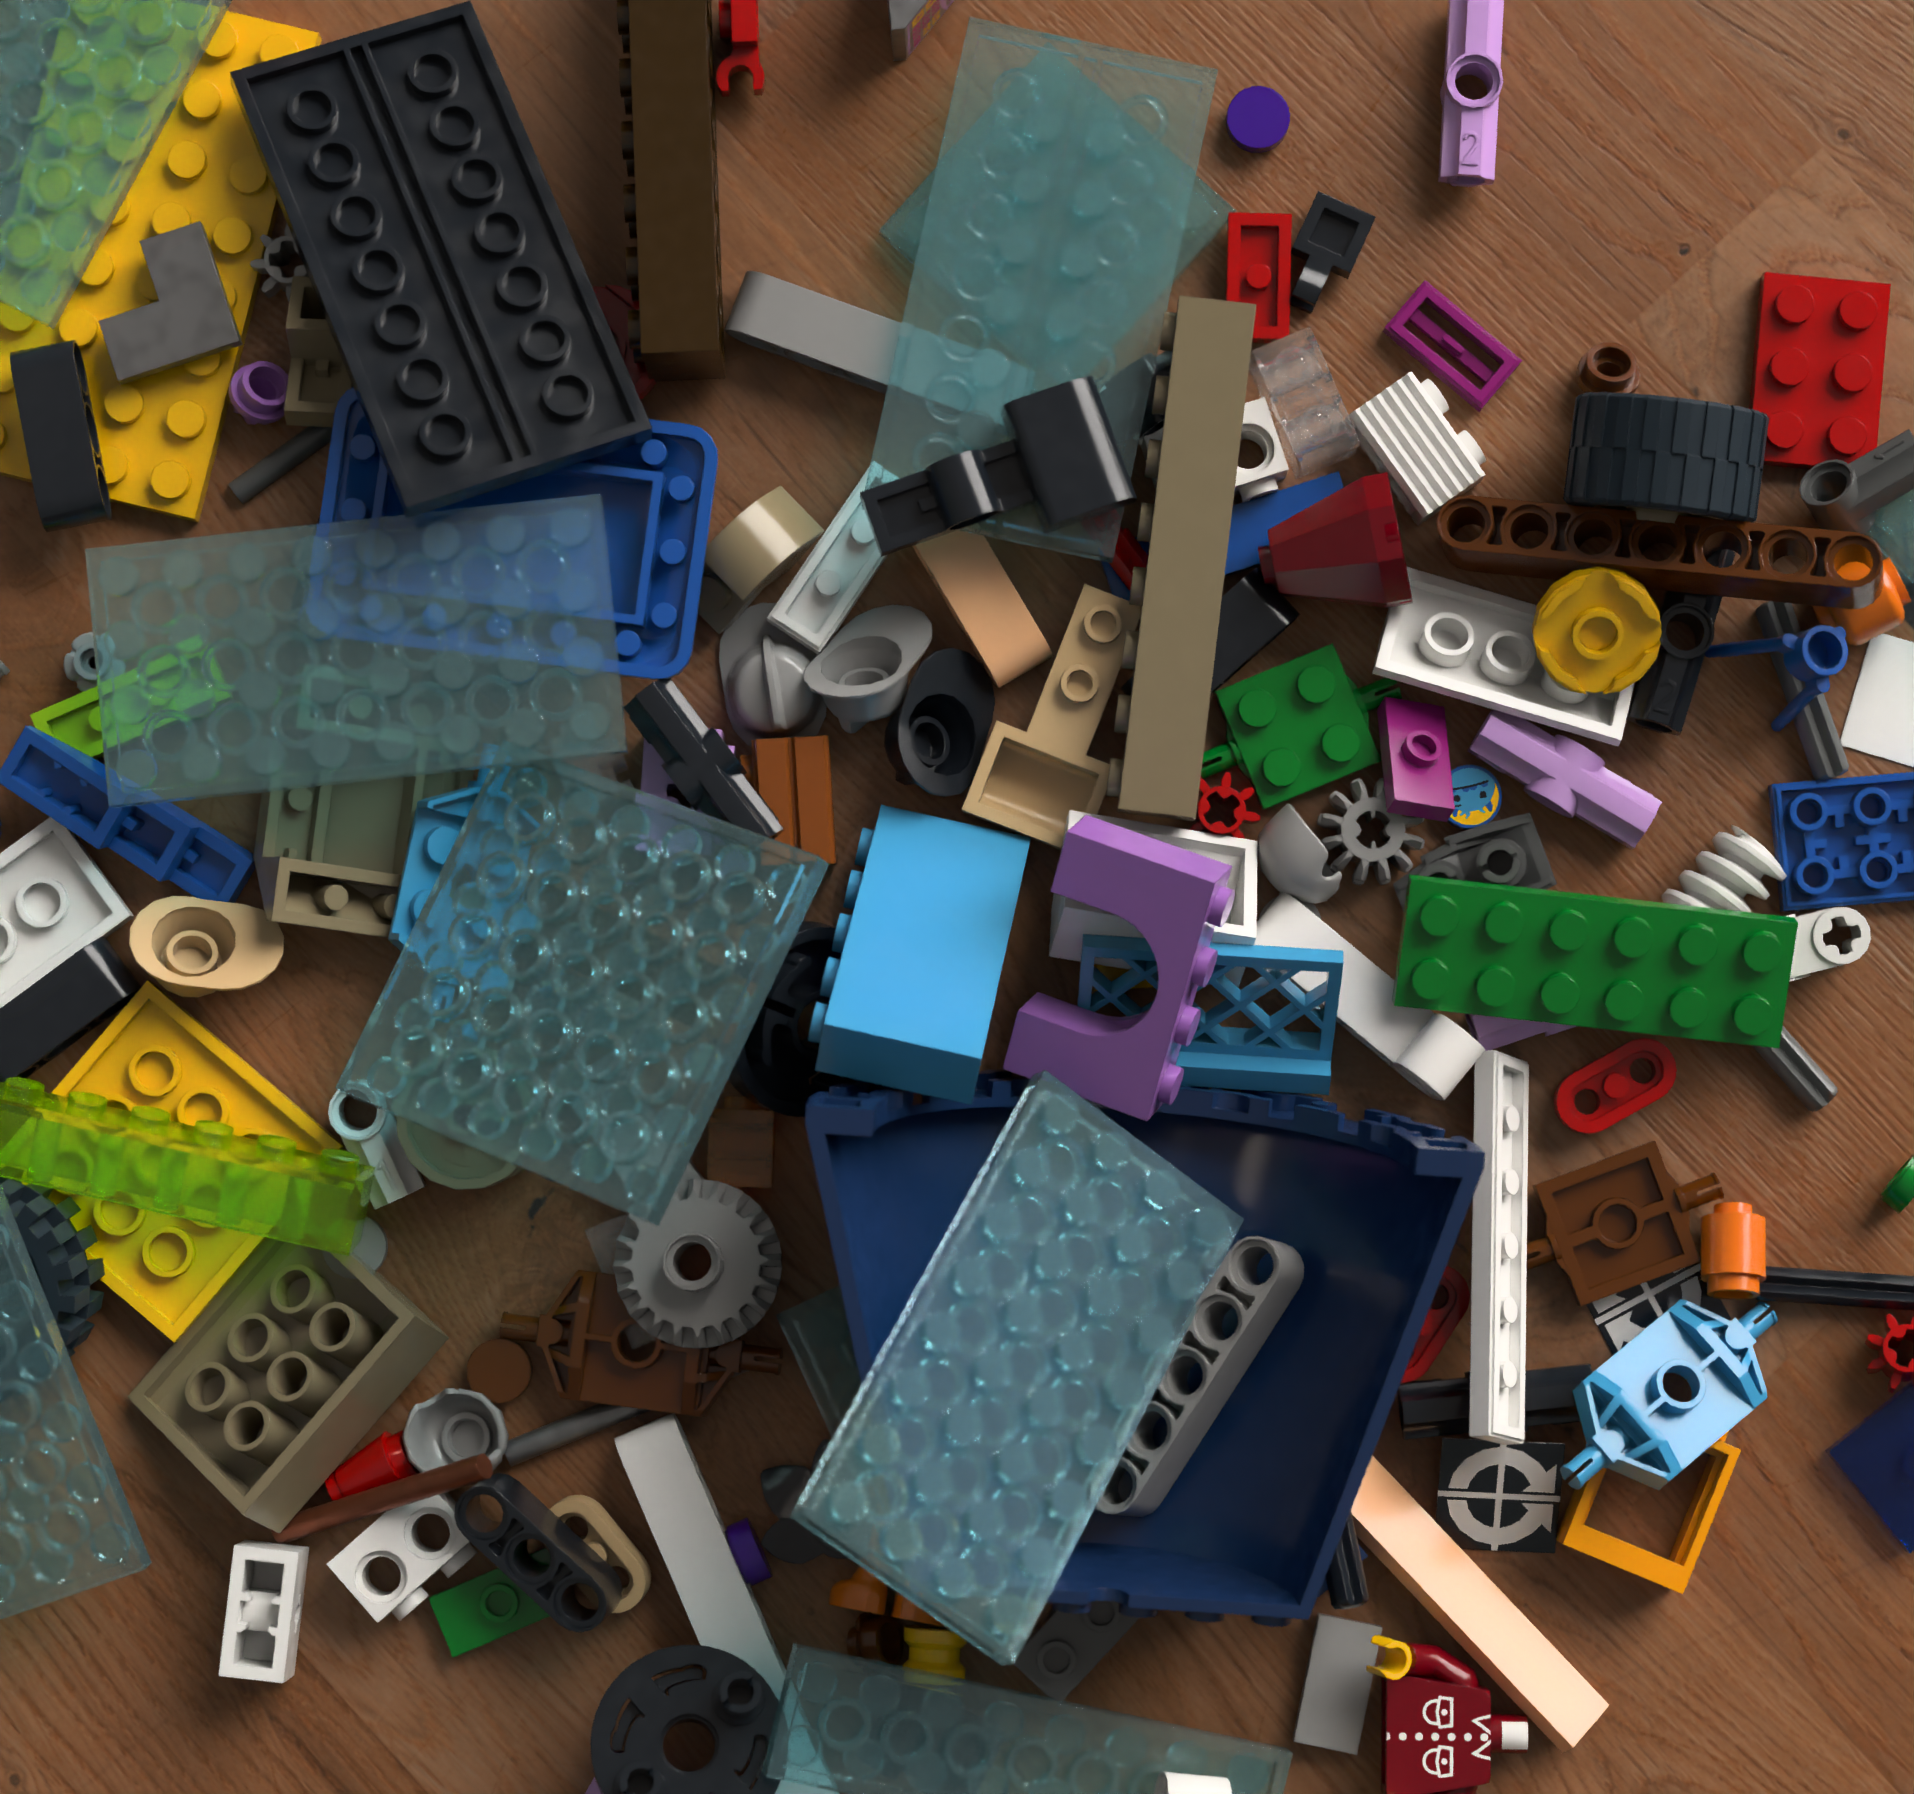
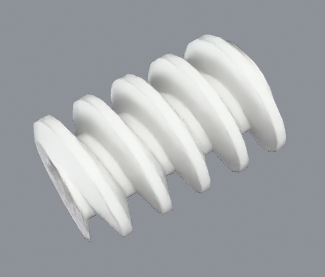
M1731 825L1735 836L1726 832H1718L1712 839L1719 855L1709 851H1701L1695 858L1702 875L1692 870H1684L1678 877L1680 885L1686 894L1674 889H1667L1661 897L1663 903L1751 912L1744 900L1747 893L1762 900H1766L1770 896L1761 881L1762 876L1765 874L1783 881L1787 875L1781 865L1763 845L1744 830Z

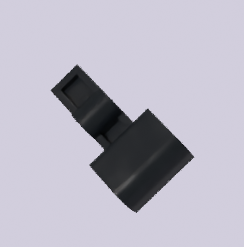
M1094 377L1077 378L1004 404L1001 417L1010 441L981 451L974 449L952 455L929 465L923 471L860 492V499L881 557L1032 504L1034 505L1042 531L1046 534L1135 503L1137 497Z

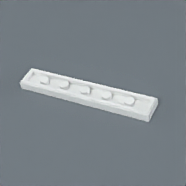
M1488 1050L1484 1051L1475 1062L1473 1143L1485 1152L1482 1175L1473 1195L1469 1436L1502 1445L1523 1444V1440H1525L1529 1064L1526 1061L1502 1052Z

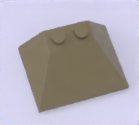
M300 665L269 734L253 855L267 921L388 938L417 801L465 788L468 786V781L473 780L483 695L310 665ZM461 865L452 869L446 880L447 891L455 901H457Z

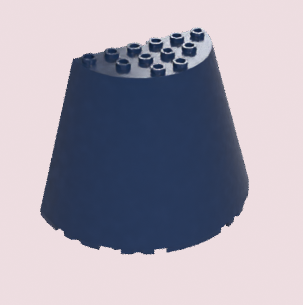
M1007 1070L979 1071L971 1105L857 1080L856 1083L830 1086L829 1093L818 1091L811 1096L806 1104L805 1125L906 1593L918 1594L920 1601L936 1605L955 1604L958 1602V1596L985 1598V1604L1000 1609H1019L1025 1606V1601L1051 1602V1607L1054 1610L1074 1614L1090 1612L1093 1601H1113L1119 1603V1613L1136 1618H1151L1158 1615V1610L1185 1611V1617L1191 1620L1220 1622L1224 1620L1225 1614L1249 1615L1254 1623L1272 1627L1288 1626L1291 1624V1618L1309 1619L1482 1175L1485 1152L1462 1136H1451V1139H1444L1445 1129L1431 1124L1417 1123L1405 1116L1377 1109H1365L1364 1120H1359L1358 1122L1345 1119V1113L1337 1112L1336 1103L1323 1101V1098L1272 1091L1241 1090L1240 1092L1222 1091V1089L1218 1088L1209 1090V1087L1180 1086L1174 1102L1171 1105L1163 1103L1148 1121L1026 1077H1011L1012 1072ZM1248 1236H1260L1292 1246L1300 1254L1304 1264V1278L1300 1288L1162 1503L1153 1513L1144 1517L1106 1514L1096 1509L1089 1501L1086 1492V1477L1091 1466L1229 1250L1237 1241ZM1270 1253L1264 1255L1257 1266V1277L1261 1284L1265 1283L1273 1272V1259ZM1234 1308L1225 1314L1222 1321V1331L1226 1338L1231 1337L1238 1326V1315ZM1198 1362L1191 1367L1187 1376V1384L1192 1393L1200 1387L1203 1380V1371ZM1161 1417L1153 1428V1440L1157 1447H1160L1165 1442L1168 1435V1426L1164 1417ZM1128 1471L1121 1476L1118 1483V1492L1123 1502L1127 1500L1133 1489V1480Z

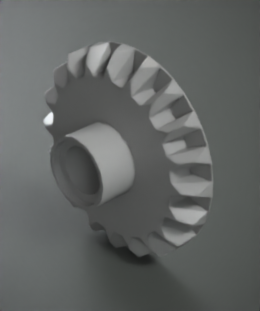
M691 1179L667 1184L665 1187L646 1196L637 1208L627 1216L625 1225L616 1239L613 1270L616 1277L617 1293L625 1304L629 1315L649 1334L669 1344L686 1348H710L731 1342L747 1333L764 1317L777 1294L782 1272V1252L776 1230L764 1210L751 1197L728 1184L704 1179ZM703 1245L710 1253L711 1268L702 1279L689 1281L681 1272L680 1258L689 1247Z

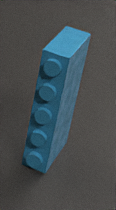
M881 805L875 830L863 827L860 835L855 865L865 867L864 872L851 870L843 907L853 909V914L840 913L832 951L842 953L841 959L828 957L820 996L829 997L830 1001L829 1004L816 1002L811 1021L808 1041L820 1043L816 1071L972 1104L1028 855L1030 837Z

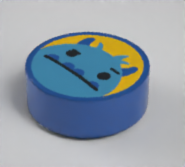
M1463 765L1453 769L1451 776L1455 810L1447 823L1463 830L1489 823L1498 813L1502 802V791L1499 782L1490 771L1477 765Z

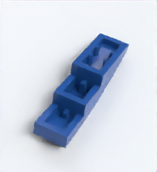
M31 725L25 726L0 769L1 785L97 849L108 847L159 882L170 880L196 898L235 903L255 870L254 854L153 791Z

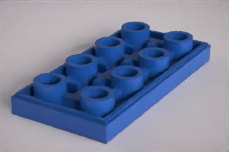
M1914 772L1779 783L1768 786L1775 859L1787 875L1783 881L1777 880L1780 912L1914 901Z

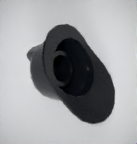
M955 648L934 651L919 664L911 679L903 706L891 716L884 733V747L888 760L896 771L895 778L897 782L904 785L917 784L926 792L941 797L961 794L972 784L993 720L995 696L992 680L986 669L969 652Z

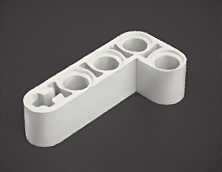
M1280 893L1257 921L1254 945L1343 951L1344 964L1336 1022L1430 1098L1444 1101L1485 1051L1476 1039L1442 1014L1433 1013L1428 1009L1394 1006L1392 996L1395 980L1289 894ZM1300 971L1289 978V980L1306 994L1326 981L1327 972ZM1323 1003L1318 1006L1323 1010Z

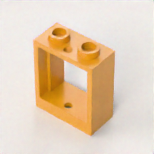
M1728 1431L1704 1451V1453L1710 1456L1668 1559L1585 1525L1607 1468H1602L1583 1484L1582 1488L1574 1490L1555 1540L1683 1594L1741 1449L1725 1443Z

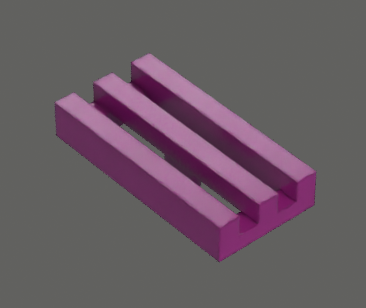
M1424 280L1383 330L1388 337L1478 412L1482 410L1522 362L1519 357L1426 280ZM1426 302L1498 362L1501 367L1494 373L1418 309L1420 305ZM1407 321L1411 322L1485 384L1481 390L1478 389L1403 325Z

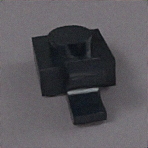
M1320 191L1317 192L1291 250L1292 255L1307 262L1291 295L1290 305L1312 314L1330 272L1346 279L1349 278L1374 223L1375 216Z

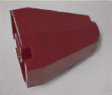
M1388 472L1361 477L1267 530L1269 545L1258 547L1264 583L1277 582L1281 596L1383 608L1413 603Z

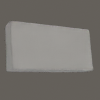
M1317 1613L1292 1738L1294 1742L1357 1755L1373 1674L1367 1672L1366 1666L1371 1665L1375 1667L1379 1645L1371 1643V1638L1374 1635H1381L1383 1628L1381 1625Z

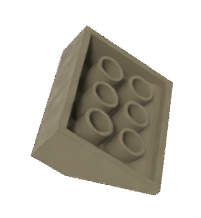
M296 1203L178 1342L173 1343L127 1397L243 1516L280 1534L449 1337L410 1299L342 1243L309 1211ZM322 1245L357 1279L345 1278L332 1271L323 1257Z

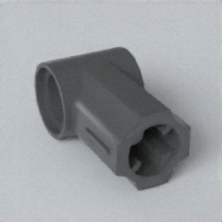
M1908 429L1849 464L1838 459L1826 460L1816 464L1807 471L1801 480L1799 491L1802 500L1819 528L1865 534L1874 524L1878 509L1913 490L1914 436Z

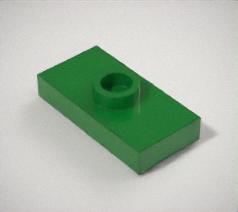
M546 1547L529 1554L536 1563L545 1566L550 1565L551 1556ZM495 1568L428 1598L453 1658L550 1616L499 1568Z

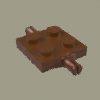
M1650 1141L1532 1185L1544 1216L1545 1237L1527 1243V1255L1537 1252V1255L1527 1258V1270L1555 1261L1566 1274L1577 1305L1583 1306L1701 1262L1690 1233L1689 1210L1717 1199H1723L1722 1187H1717L1697 1195L1698 1191L1720 1182L1713 1172L1708 1176L1679 1186L1677 1181L1667 1172L1656 1141Z

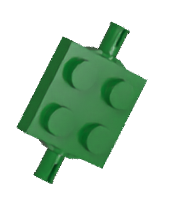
M1332 643L1214 692V695L1226 722L1227 742L1204 751L1202 764L1219 758L1220 761L1202 768L1201 778L1206 780L1205 778L1237 766L1250 781L1255 790L1259 805L1264 810L1381 761V758L1369 732L1368 711L1378 708L1384 697L1402 699L1399 687L1375 696L1376 692L1397 684V681L1384 677L1357 688V685L1346 675Z

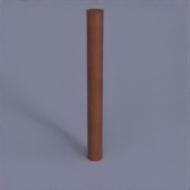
M484 1453L474 1455L300 1511L280 1534L273 1530L271 1532L279 1544L291 1542L489 1479L493 1473L492 1463Z

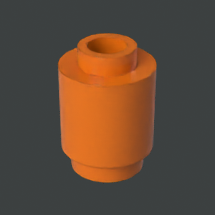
M1741 1202L1718 1203L1713 1206L1712 1214L1701 1217V1280L1707 1282V1295L1710 1297L1742 1300L1756 1298L1760 1295V1283L1766 1280V1219L1761 1215L1753 1214L1752 1205Z

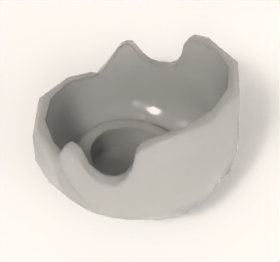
M1286 804L1264 826L1258 835V859L1261 871L1268 881L1281 893H1287L1302 902L1314 904L1325 902L1338 891L1342 873H1333L1330 870V866L1326 862L1328 859L1327 849L1303 821L1291 804Z
M446 1388L427 1401L415 1404L409 1412L402 1435L408 1461L420 1473L481 1453L489 1457L494 1470L502 1462V1455L507 1450L509 1437L502 1411L484 1394L460 1388L457 1390L455 1388Z

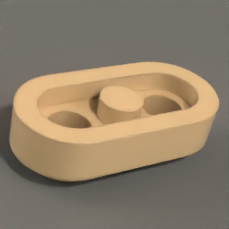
M570 1495L561 1499L549 1509L569 1528L571 1517L578 1516L584 1519L588 1525L587 1536L579 1537L611 1567L620 1566L628 1572L629 1584L622 1586L621 1601L612 1613H622L637 1605L650 1588V1566L642 1553L603 1506L591 1497ZM576 1583L590 1602L598 1608L599 1600L593 1588L586 1584Z

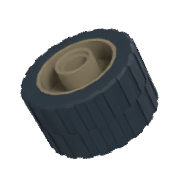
M1612 392L1580 394L1575 399L1563 499L1567 504L1575 506L1636 511L1637 520L1675 524L1677 516L1680 515L1754 523L1757 519L1769 418L1765 413L1754 409L1687 398Z

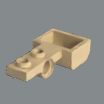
M1084 584L1027 732L996 720L961 812L1020 835L1030 837L1035 841L1058 850L1062 849L1069 810L1098 815L1107 792L1110 764L1087 756V752L1122 666L1126 630H1136L1140 620L1141 606L1129 605L1128 600Z

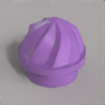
M257 361L240 368L229 383L228 391L234 406L233 413L242 415L247 424L260 423L266 425L280 420L285 415L284 406L288 375L282 368L267 361Z

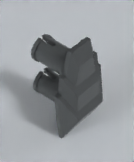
M1530 812L1483 824L1444 837L1446 844L1421 856L1422 863L1393 883L1403 913L1409 874L1544 890L1557 885Z

